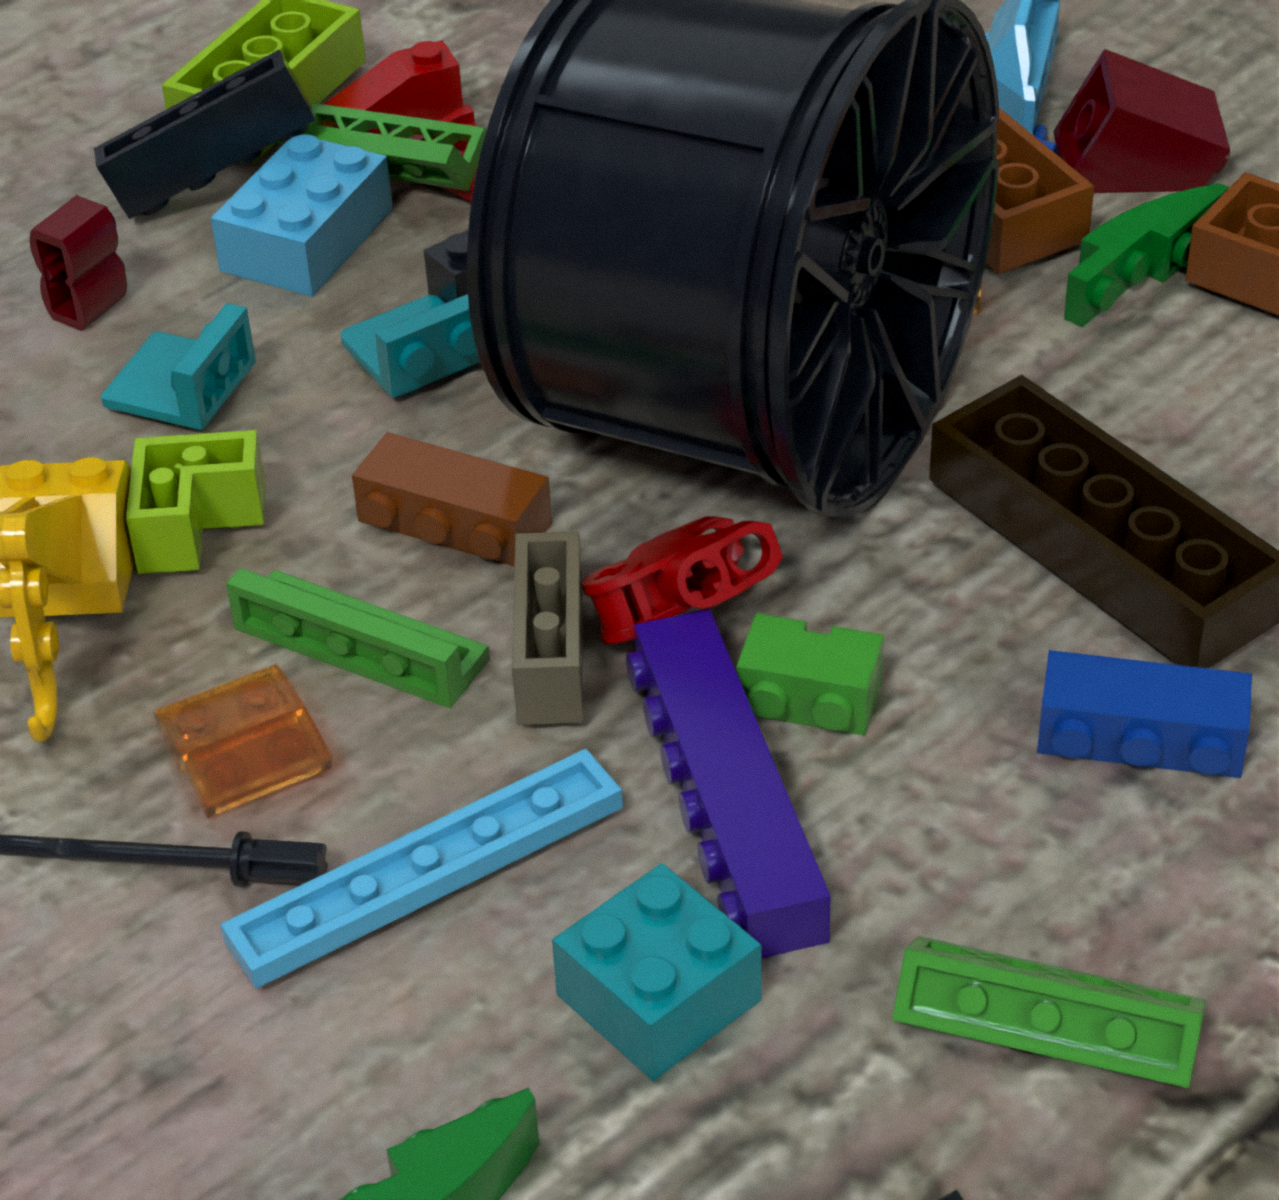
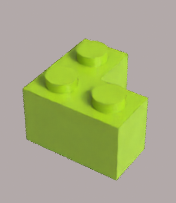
M257 430L135 438L126 522L138 574L200 570L203 529L264 525L266 481Z

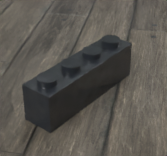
M279 49L95 147L96 167L129 219L140 213L151 215L164 208L169 203L170 197L187 188L190 191L205 187L214 180L217 172L233 164L242 166L252 162L262 153L264 147L280 139L288 141L292 136L302 135L308 129V124L316 119L310 101Z

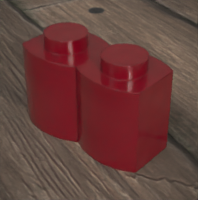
M76 195L31 229L29 238L31 253L42 274L40 280L41 296L52 320L83 331L125 297L127 278L125 265L116 253L118 247L116 221L105 205Z

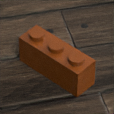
M390 432L385 433L352 474L359 522L515 567V534L545 533L552 524L548 476Z

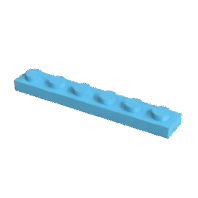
M585 748L221 923L220 928L224 944L254 988L257 989L622 809V789Z

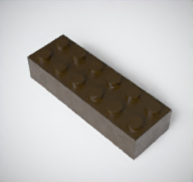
M1021 374L932 424L929 480L1177 664L1209 669L1279 623L1278 549Z

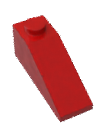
M443 40L436 42L422 41L416 43L411 48L393 52L323 105L439 121L463 106L460 65ZM322 121L321 126L339 128L338 124L334 122ZM372 128L367 131V133L382 135L380 129Z

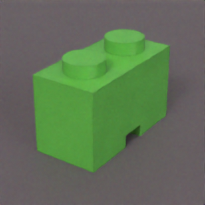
M756 613L736 666L737 675L754 715L765 719L866 736L882 683L884 635L832 626L830 635L807 631V621Z

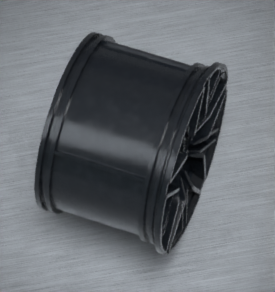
M550 0L525 36L499 91L480 153L469 217L467 289L473 337L487 380L500 401L509 411L522 420L537 425L551 427L568 433L594 432L758 474L768 483L792 490L797 499L808 509L828 516L849 517L861 513L878 501L891 488L924 440L925 430L938 403L944 399L971 324L988 253L998 182L999 160L996 158L997 123L1000 114L998 88L991 50L984 30L975 14L965 3L959 0H905L900 4L872 2L863 4L854 10L800 0Z

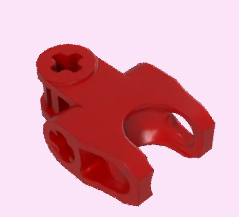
M705 516L640 544L630 552L626 560L607 565L583 578L580 584L584 594L591 596L602 625L599 629L602 641L605 644H616L635 638L634 624L673 617L692 607L701 609L713 607L740 594L752 585L770 576L778 567L783 554L772 524L759 521H741L734 524L733 519ZM713 528L716 530V532L702 535L708 529ZM748 534H753L761 543V558L752 569L742 570L737 566L744 553V548L739 539Z

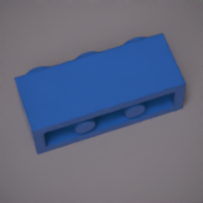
M1049 650L1037 753L1241 778L1250 728L1252 673Z

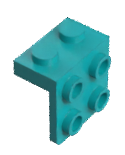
M468 294L444 303L438 296L427 295L345 328L340 334L342 346L392 398L413 392L419 387L455 372L465 370L467 367L480 362L473 337Z

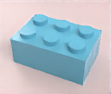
M312 135L292 136L211 217L220 272L313 297L393 210L387 156L365 151L356 146H345L317 139Z

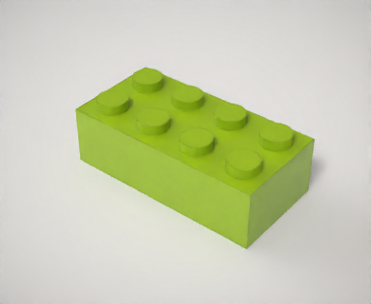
M261 0L161 85L165 108L168 109L279 49L310 104L321 103L366 62L360 9L327 0ZM274 142L264 147L262 153L253 161L256 162L276 143Z

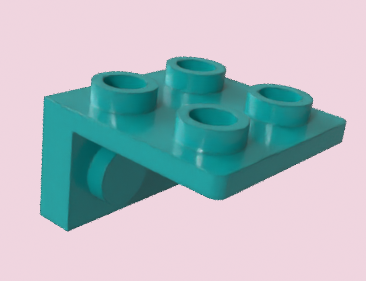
M226 303L211 323L204 326L197 340L163 332L152 333L101 394L103 407L203 431L256 363L247 307Z

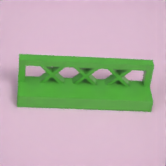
M311 103L316 120L308 124V129L302 135H312L317 139L345 146H356L365 151L387 156L390 179L469 190L478 168L480 153L487 131L484 127ZM322 121L334 122L338 124L339 128L321 126ZM372 128L380 129L382 135L367 133V131ZM415 134L423 135L426 141L409 138ZM280 139L275 143L281 148L287 141ZM458 141L468 142L463 156L453 145Z
M240 568L226 583L235 630L450 709L490 660L488 645L277 570H273L268 577Z
M918 936L905 948L892 1021L1189 1088L1207 999Z

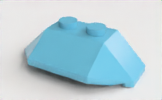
M1005 0L994 14L990 33H985L995 67L999 108L1033 136L1057 41L1061 0Z

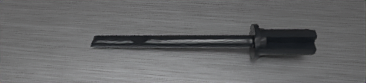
M239 831L236 834L231 848L0 834V855L230 869L231 881L236 887H245L248 881L304 884L327 873L328 863L325 860L327 847L324 843L252 839L251 834L246 831Z

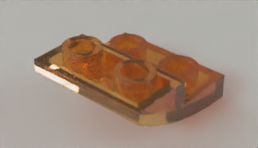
M277 664L154 711V717L180 772L185 770L207 818L328 770L332 766L333 757L296 690Z

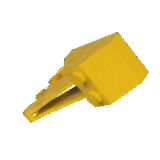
M87 457L74 462L44 464L35 460H22L11 465L0 466V618H15L16 623H13L10 633L11 654L15 663L24 662L27 670L35 716L28 719L27 724L29 734L35 742H46L49 740L54 731L57 717V682L52 661H56L58 658L59 635L56 623L54 621L46 622L45 616L122 613L135 562L126 522L131 467L125 460L104 461L96 457Z

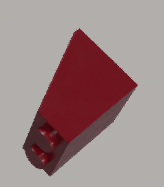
M1107 49L1102 51L1053 131L1055 143L1059 146L1058 156L1094 185V193L1176 192L1206 186L1213 174H1218L1223 170L1230 155V146L1213 90Z

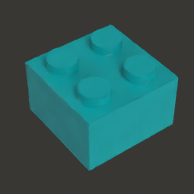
M663 863L657 865L552 939L556 995L652 1081L656 1080L761 1001V944Z

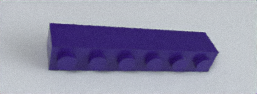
M710 609L634 624L635 652L626 654L629 680L634 692L644 690L646 698H643V710L649 734L651 737L661 735L664 742L660 747L664 773L669 784L679 782L682 792L679 793L682 820L688 833L698 831L701 842H698V857L704 879L707 884L717 882L721 894L717 895L718 909L761 944V958L830 943L831 895Z

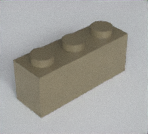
M579 531L515 534L512 675L517 725L583 723V589L580 584L582 581Z

